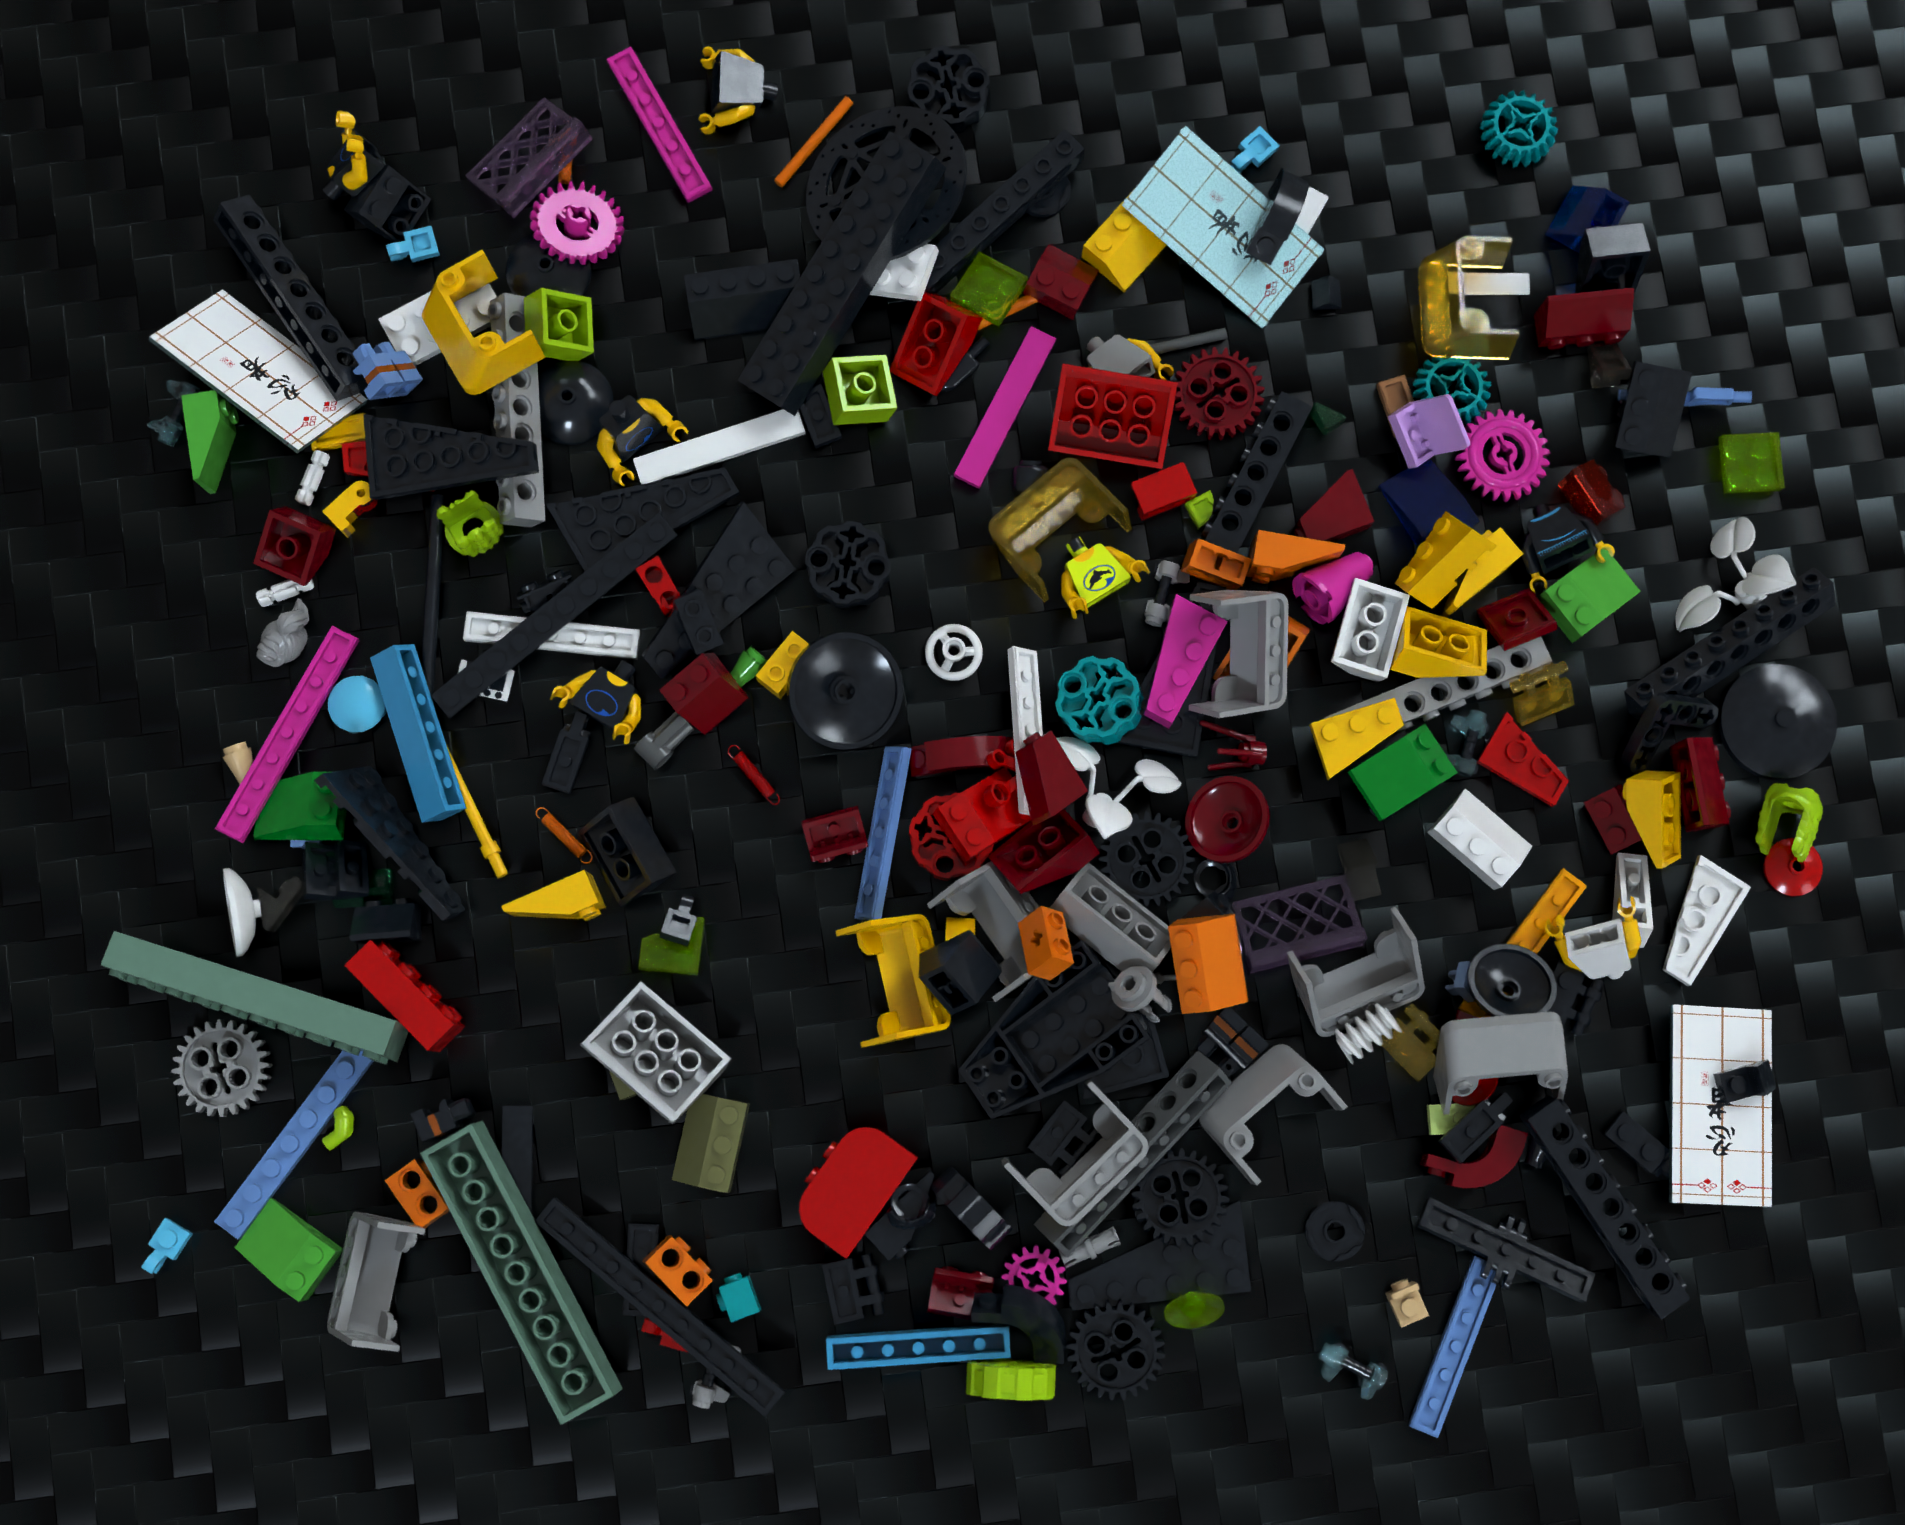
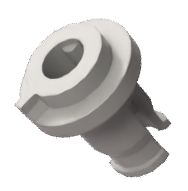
M1130 966L1123 970L1114 982L1108 983L1112 991L1114 1003L1124 1011L1134 1012L1138 1010L1141 1014L1146 1015V1018L1151 1022L1158 1023L1160 1019L1152 1012V1007L1149 1005L1151 1000H1154L1167 1012L1172 1010L1171 1000L1166 995H1162L1161 991L1156 988V977L1145 966Z

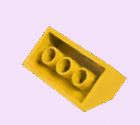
M1123 201L1083 245L1081 257L1098 269L1103 276L1121 291L1125 292L1167 245L1122 206Z

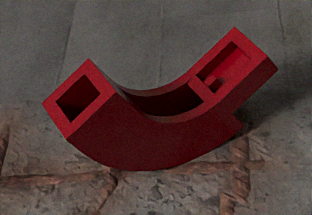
M957 737L924 742V745L909 747L912 749L910 756L911 776L921 777L941 772L969 769L998 770L992 769L988 765L987 755L996 749H1000L1008 755L1005 751V744L1013 739V737Z
M1501 1125L1489 1136L1484 1151L1472 1161L1458 1164L1455 1161L1423 1153L1420 1165L1428 1167L1427 1173L1445 1178V1174L1448 1173L1446 1181L1448 1186L1459 1188L1483 1187L1498 1181L1511 1171L1523 1152L1528 1133Z

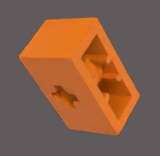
M1040 906L1018 923L1029 975L1051 981L1074 964L1063 912Z

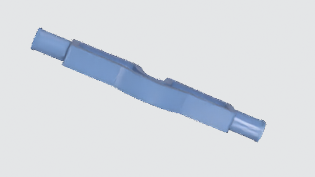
M1695 387L1687 392L1684 406L1751 403L1752 391H1734L1733 388ZM1618 389V401L1625 399L1627 389Z

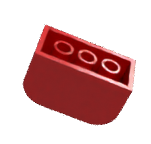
M872 1127L852 1130L838 1144L836 1142L830 1144L822 1156L826 1159V1162L821 1169L817 1166L814 1167L804 1181L809 1186L804 1191L799 1204V1214L805 1228L846 1259L918 1159L915 1154L886 1133Z

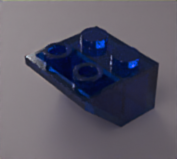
M1572 185L1545 235L1579 252L1585 229L1596 226H1617L1630 201L1605 188Z

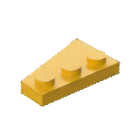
M1395 698L1310 724L1327 780L1404 726Z

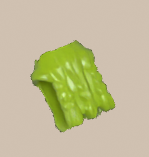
M474 490L465 492L463 499L455 500V503H451L449 507L442 505L437 509V518L445 524L447 541L454 550L463 556L475 557L479 553H486L487 550L493 548L495 543L499 542V538L503 534L504 528L503 524H500V514L492 505L481 501ZM477 518L484 522L482 527H477L471 530L467 536H464L463 527L469 519Z
M1774 783L1764 795L1765 801L1759 812L1758 831L1755 836L1756 843L1759 845L1760 852L1768 855L1781 814L1787 812L1800 814L1802 817L1791 850L1794 857H1797L1798 862H1804L1813 841L1816 839L1819 822L1822 819L1823 806L1819 794L1807 787L1797 789L1789 787L1787 783Z

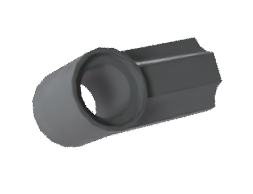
M675 711L654 732L651 731L636 744L634 750L654 770H657L672 756L673 750L694 728Z

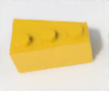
M1445 511L1442 517L1435 522L1433 530L1426 540L1418 546L1416 554L1409 564L1401 570L1395 584L1433 609L1458 584L1456 579L1466 569L1472 571L1477 566L1475 560L1486 550L1492 552L1497 545Z

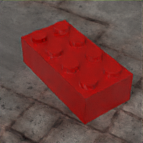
M369 940L344 966L427 1051L440 1052L465 1028L460 1022L463 1017L451 1005L448 1007L439 1001L442 995L432 985L429 984L427 986L425 983H422L419 980L422 975L411 964L407 965L398 959L401 954L392 944H386L384 941Z

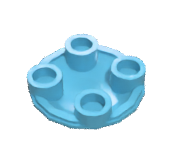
M350 676L342 679L333 687L328 698V711L332 721L339 728L352 734L373 728L387 712L379 685L374 680L365 676Z

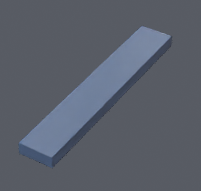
M885 746L855 919L869 921L882 918L911 748Z
M1476 1256L1471 1258L1408 1426L1436 1438L1439 1437L1496 1284L1490 1282L1494 1270H1490L1487 1279L1479 1277L1484 1260Z

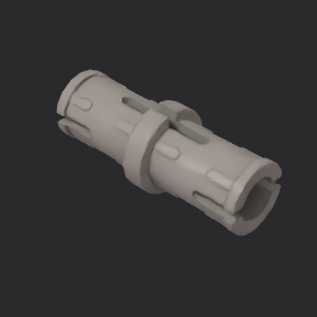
M1113 1226L1091 1237L1088 1236L1068 1258L1060 1250L1059 1253L1067 1269L1090 1257L1095 1259L1097 1254L1121 1245V1242Z

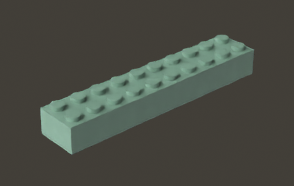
M116 931L112 934L101 962V966L110 969L108 975L119 978L122 981L135 985L139 984L153 991L163 994L167 993L176 998L195 1002L219 1011L221 1008V1011L247 1020L250 1015L249 1020L272 1029H275L276 1024H278L277 1029L303 1038L304 1033H307L305 1038L316 1043L331 1047L332 1042H335L333 1047L359 1056L360 1051H363L362 1056L387 1065L388 1060L398 1062L409 1032L396 1020Z
M484 1122L472 1123L422 1151L420 1154L560 1424H564L621 1391L623 1388Z

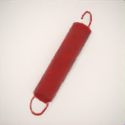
M731 745L728 748L729 756L743 770L744 774L753 782L762 795L771 804L777 805L780 802L779 796L776 804L768 799L775 792L771 784L762 776L743 751L733 758L729 753V749L732 746L740 748L737 745Z

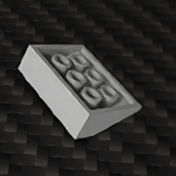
M641 981L581 1043V1046L671 1124L706 1092L725 1071L731 1060L725 1052Z

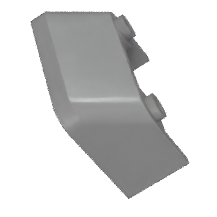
M1219 590L1190 594L1191 601L1213 605L1215 615L1224 620L1230 619V675L1222 676L1214 682L1211 701L1190 704L1189 711L1216 718H1224L1277 709L1282 706L1287 696L1289 604L1286 596L1273 591Z
M991 861L958 879L927 903L931 909L946 900L949 908L954 913L962 916L972 913L1002 955L1004 961L999 964L1002 968L999 979L1006 987L992 997L995 1002L1033 977L1027 971L1018 923L1039 906L1028 891L1020 894Z
M1396 907L1390 909L1394 928L1378 935L1374 942L1375 953L1323 974L1321 969L1315 964L1301 966L1292 950L1287 952L1293 982L1309 1019L1319 1036L1328 1037L1334 1035V1030L1336 1029L1339 1031L1346 1030L1345 1023L1355 1026L1354 1017L1356 1016L1365 1021L1364 1011L1367 1009L1375 1015L1374 1004L1376 1003L1391 1011L1418 999L1423 994L1425 984L1417 938Z
M1539 1012L1459 1019L1447 1022L1442 1026L1433 1077L1443 1115L1450 1113L1452 1096L1463 1097L1470 1095L1477 1088L1479 1079L1537 1074L1538 1083L1543 1087L1552 1089L1554 1098L1558 1100L1561 1098L1563 1100L1568 1080V1068L1563 1025L1557 1013Z
M1278 1044L1268 1049L1231 1081L1232 1084L1202 1114L1199 1122L1250 1184L1258 1185L1262 1181L1242 1159L1252 1149L1254 1143L1251 1131L1244 1124L1288 1085L1298 1095L1304 1097L1313 1096L1319 1091L1335 1110H1344L1348 1106L1320 1073L1290 1046Z
M1090 1079L1084 1081V1083L1103 1102L1094 1112L1092 1118L1093 1126L1102 1138L1060 1179L1047 1168H1038L1025 1178L1006 1157L1001 1160L1003 1166L1057 1223L1063 1226H1072L1079 1222L1148 1152V1141L1144 1135Z
M354 1212L352 1214L328 1315L327 1328L329 1333L350 1346L399 1352L400 1345L391 1341V1338L393 1339L397 1332V1321L394 1320L393 1314L389 1312L401 1254L402 1252L407 1253L410 1247L413 1248L415 1246L417 1234L424 1235L425 1228L411 1222L368 1213Z

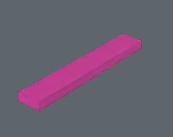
M630 46L607 58L609 67L687 203L712 191L711 184L632 47Z
M1032 326L1030 327L959 463L954 477L980 489L1056 342L1055 337Z

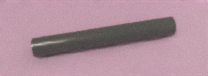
M1225 328L1150 344V346L1157 354L1227 339V331Z

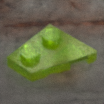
M704 917L697 918L688 947L659 938L660 934H653L642 938L639 970L698 975L705 924Z

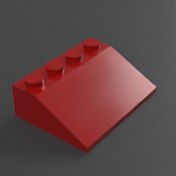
M1063 363L1048 450L1162 469L1178 382Z

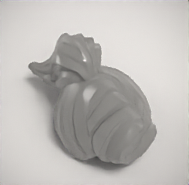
M300 598L297 599L292 611L281 613L278 619L269 623L262 632L261 643L257 646L256 656L269 666L279 667L284 663L295 660L299 657L307 643L308 635L304 626L309 622V614L306 605Z

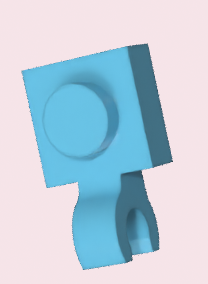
M1259 126L1239 144L1238 148L1242 153L1231 161L1232 165L1229 168L1237 175L1242 173L1251 162L1258 168L1278 150L1279 144Z
M431 225L403 232L405 241L386 245L391 261L401 260L407 255H410L412 263L440 256Z
M164 1218L148 1243L155 1250L148 1256L141 1268L151 1274L153 1272L157 1274L167 1257L172 1260L178 1258L193 1233L169 1218Z

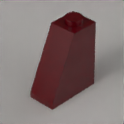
M1353 469L1346 471L1298 520L1295 525L1294 536L1334 542L1371 527L1374 519Z
M1052 731L1040 736L1039 732L1032 734L1023 740L1025 746L1016 751L1030 818L1034 826L1053 817L1088 792Z

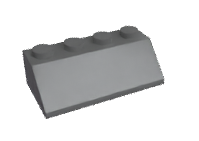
M1087 863L1080 869L1050 907L1051 909L1063 912L1066 928L1121 972L1130 966H1145L1153 972L1171 948L1168 925L1090 863Z

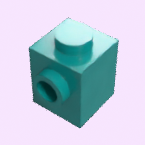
M741 1272L724 1278L725 1284L719 1287L720 1293L716 1294L721 1311L727 1310L731 1322L761 1311L750 1275L742 1277Z

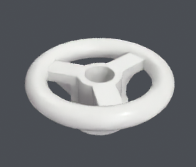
M944 625L935 630L926 643L925 658L929 668L937 676L946 680L957 681L971 676L978 669L982 661L983 649L981 641L974 631L964 625ZM947 633H961L971 641L973 646L965 647L961 639L956 637L950 638ZM938 639L943 644L942 652L945 657L941 667L934 658V647ZM951 647H956L960 652L953 656L948 651ZM964 656H974L971 664L966 669L959 672H949L954 662L961 660Z

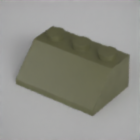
M703 1094L687 1109L672 1180L700 1188L730 1193L750 1104Z

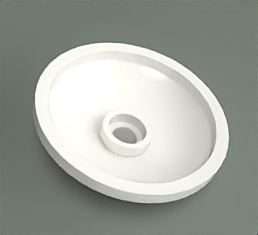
M223 868L225 895L236 957H241L247 952L255 936L256 918L262 917L259 899H252L246 882L230 868Z

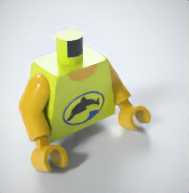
M1079 536L1066 545L1073 559L1065 564V571L1061 575V595L1071 610L1072 618L1076 619L1077 610L1085 611L1088 614L1089 607L1127 585L1131 579L1130 574H1132L1136 582H1140L1141 578L1138 573L1145 571L1147 574H1150V571L1145 561L1135 560L1128 554L1111 546L1104 547L1103 544L1098 543L1088 549Z

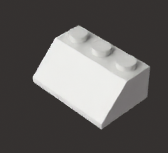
M1354 578L1331 662L1352 675L1379 682L1387 679L1410 595Z
M1466 788L1427 832L1493 890L1501 888L1508 881L1532 848L1531 844Z

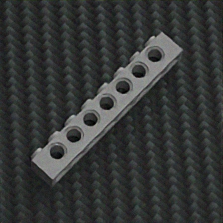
M503 293L490 301L488 315L491 319V332L499 334L504 343L525 333V296ZM538 362L495 385L492 391V399L495 404L493 425L496 430V437L516 439V436L519 440L535 443L537 445L539 473L496 480L499 490L497 510L500 514V524L533 527L545 521Z
M1541 636L1506 651L1499 645L1487 650V666L1494 668L1496 678L1490 679L1486 675L1461 676L1469 681V690L1459 687L1458 677L1419 678L1331 714L1324 719L1395 698L1404 726L1397 730V733L1413 727L1412 721L1423 718L1424 722L1438 717L1440 715L1439 710L1449 706L1450 711L1466 705L1465 699L1476 696V699L1479 700L1493 694L1492 688L1499 685H1502L1503 689L1511 687L1520 682L1518 677L1526 674L1530 678L1546 672L1545 666L1551 663L1552 659ZM1511 655L1521 658L1522 668L1512 665ZM1432 688H1438L1443 692L1442 701H1437L1432 697ZM1405 699H1412L1416 702V712L1408 711L1405 708Z

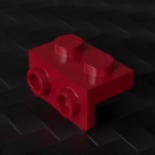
M1621 784L1583 802L1610 854H1614L1642 840L1627 810Z
M858 805L801 821L812 862H829L837 855L845 853L847 855H855L862 852L863 848L868 847Z
M950 1266L935 1268L927 1313L971 1320L974 1293H991L994 1278L988 1277L987 1274L979 1271L971 1273L959 1272L956 1268Z

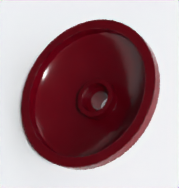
M1237 776L1216 778L1202 786L1190 801L1185 817L1186 834L1189 836L1188 840L1200 855L1211 861L1230 863L1241 860L1250 855L1263 841L1269 826V806L1262 791L1247 779ZM1238 820V825L1232 829V823Z

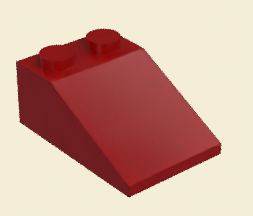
M924 292L921 302L917 301L890 367V372L937 396L972 345L983 317L938 294Z
M1005 767L959 793L933 812V816L964 863L1031 821V818L1025 820L1018 814L1017 789L1011 792L1009 802L998 808L991 807L984 801L983 795L987 786L996 781L1004 783L1012 778V775Z

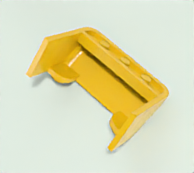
M483 249L439 274L422 311L424 323L463 390L470 395L481 394L545 358L531 329L507 343H504L500 335L495 332H484L474 338L455 307L454 302L498 278Z
M913 914L874 919L836 930L837 936L856 934L858 946L863 953L869 956L877 955L889 1012L881 1014L877 1021L879 1037L860 1042L862 1048L945 1030L950 1026L951 1015L919 978L920 953L935 946L930 923L924 915Z

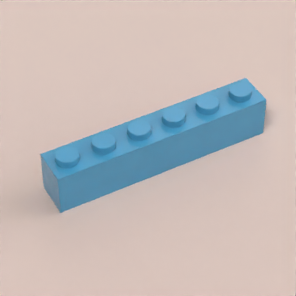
M415 644L392 645L370 657L421 822L441 821L465 810L466 805Z
M1008 1324L827 1335L826 1338L828 1370L1011 1358Z

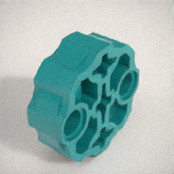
M1094 656L1086 657L1079 660L1072 670L1064 672L1057 684L1059 692L1055 705L1062 722L1068 726L1075 738L1083 740L1088 744L1091 742H1102L1105 745L1120 741L1125 733L1135 729L1142 717L1140 713L1141 703L1144 699L1143 692L1137 678L1131 674L1120 660L1113 657L1107 659H1098ZM1097 672H1098L1099 675L1101 676V678L1099 679V681H1098V679L1096 678V673H1097ZM1117 672L1120 675V677L1112 676L1111 679L1108 676V674L1115 675ZM1072 684H1081V687L1077 692H1068V689ZM1104 697V699H1105L1104 702L1098 701V702L1095 704L1094 701H1095L1096 699L1101 700V699ZM1122 709H1132V712L1128 717H1118V714ZM1100 720L1102 721V724H1103V727H1101V728H1100V726H1099V724H1098V723L1100 722ZM1078 723L1084 724V725H1087L1088 723H1090L1091 726H1092V728H1091V727L1088 728V727H1085V726H1084V727L1081 729V727L1079 726Z

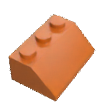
M1235 914L1178 919L1168 926L1182 1014L1211 1012L1248 1002Z

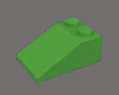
M217 390L181 395L193 480L209 494H214L217 491L236 436L235 424L239 423L236 407L232 406L228 399L224 398Z
M1605 549L1600 551L1601 556L1605 559L1604 563L1598 562L1595 554L1537 597L1572 643L1641 592L1615 558L1611 557Z
M272 1197L235 1246V1249L273 1284L298 1302L308 1300L343 1252L342 1247Z

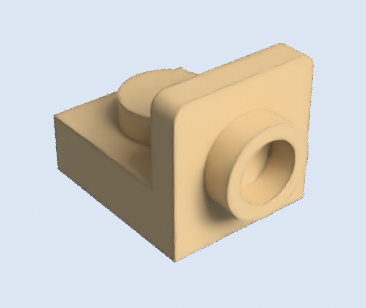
M1403 1279L1391 1285L1392 1290L1385 1292L1400 1327L1407 1326L1429 1316L1418 1291L1420 1287L1417 1282H1409L1408 1279Z

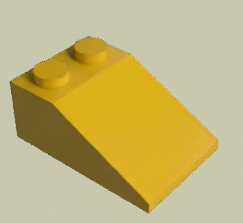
M1501 527L1494 533L1489 529L1482 534V536L1496 544L1497 547L1492 552L1486 550L1475 560L1477 566L1472 571L1466 569L1456 579L1458 584L1449 595L1441 614L1442 617H1449L1523 555L1522 551Z
M1407 606L1390 670L1416 678L1484 676L1487 672V630Z
M1645 770L1627 778L1623 785V798L1626 800L1627 810L1655 867L1663 869L1681 859L1680 772Z
M582 870L501 906L503 912L512 916L563 919L584 918V921L601 915L600 910L606 908L593 875L586 870Z

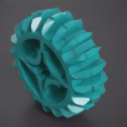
M1513 90L1508 93L1507 97L1502 94L1497 98V102L1493 101L1490 103L1488 110L1482 116L1484 121L1480 125V130L1484 132L1481 135V140L1488 141L1485 145V150H1494L1492 154L1493 159L1498 156L1503 157L1502 165L1506 164L1508 160L1512 161L1513 168L1518 166L1520 161L1524 167L1528 166L1531 161L1536 163L1541 159V156L1548 154L1549 148L1555 143L1554 136H1556L1558 128L1554 125L1557 122V117L1550 116L1553 107H1543L1545 99L1539 102L1535 100V93L1531 94L1530 97H1526L1524 90L1520 91L1518 97ZM1500 116H1503L1505 120L1504 125L1506 128L1503 133L1500 132L1498 126ZM1534 125H1537L1539 130V140L1537 142L1533 139L1534 133L1532 128Z
M1449 350L1443 354V357L1435 354L1432 357V361L1426 360L1424 362V369L1417 371L1418 379H1415L1413 382V386L1417 390L1413 392V397L1420 400L1434 397L1430 386L1433 387L1432 390L1437 392L1439 396L1449 394V387L1457 381L1454 386L1456 390L1451 396L1454 403L1468 405L1457 409L1462 423L1466 425L1471 422V418L1474 419L1476 416H1480V410L1484 411L1487 407L1485 400H1488L1491 396V393L1486 391L1491 386V382L1483 380L1488 375L1487 371L1479 372L1478 369L1481 366V362H1476L1474 365L1471 364V355H1468L1465 360L1461 359L1460 351L1456 352L1453 358ZM1446 370L1456 372L1453 376H1445L1443 374L1439 376L1436 374ZM1464 377L1469 381L1473 393H1471V389H1469L1465 385Z

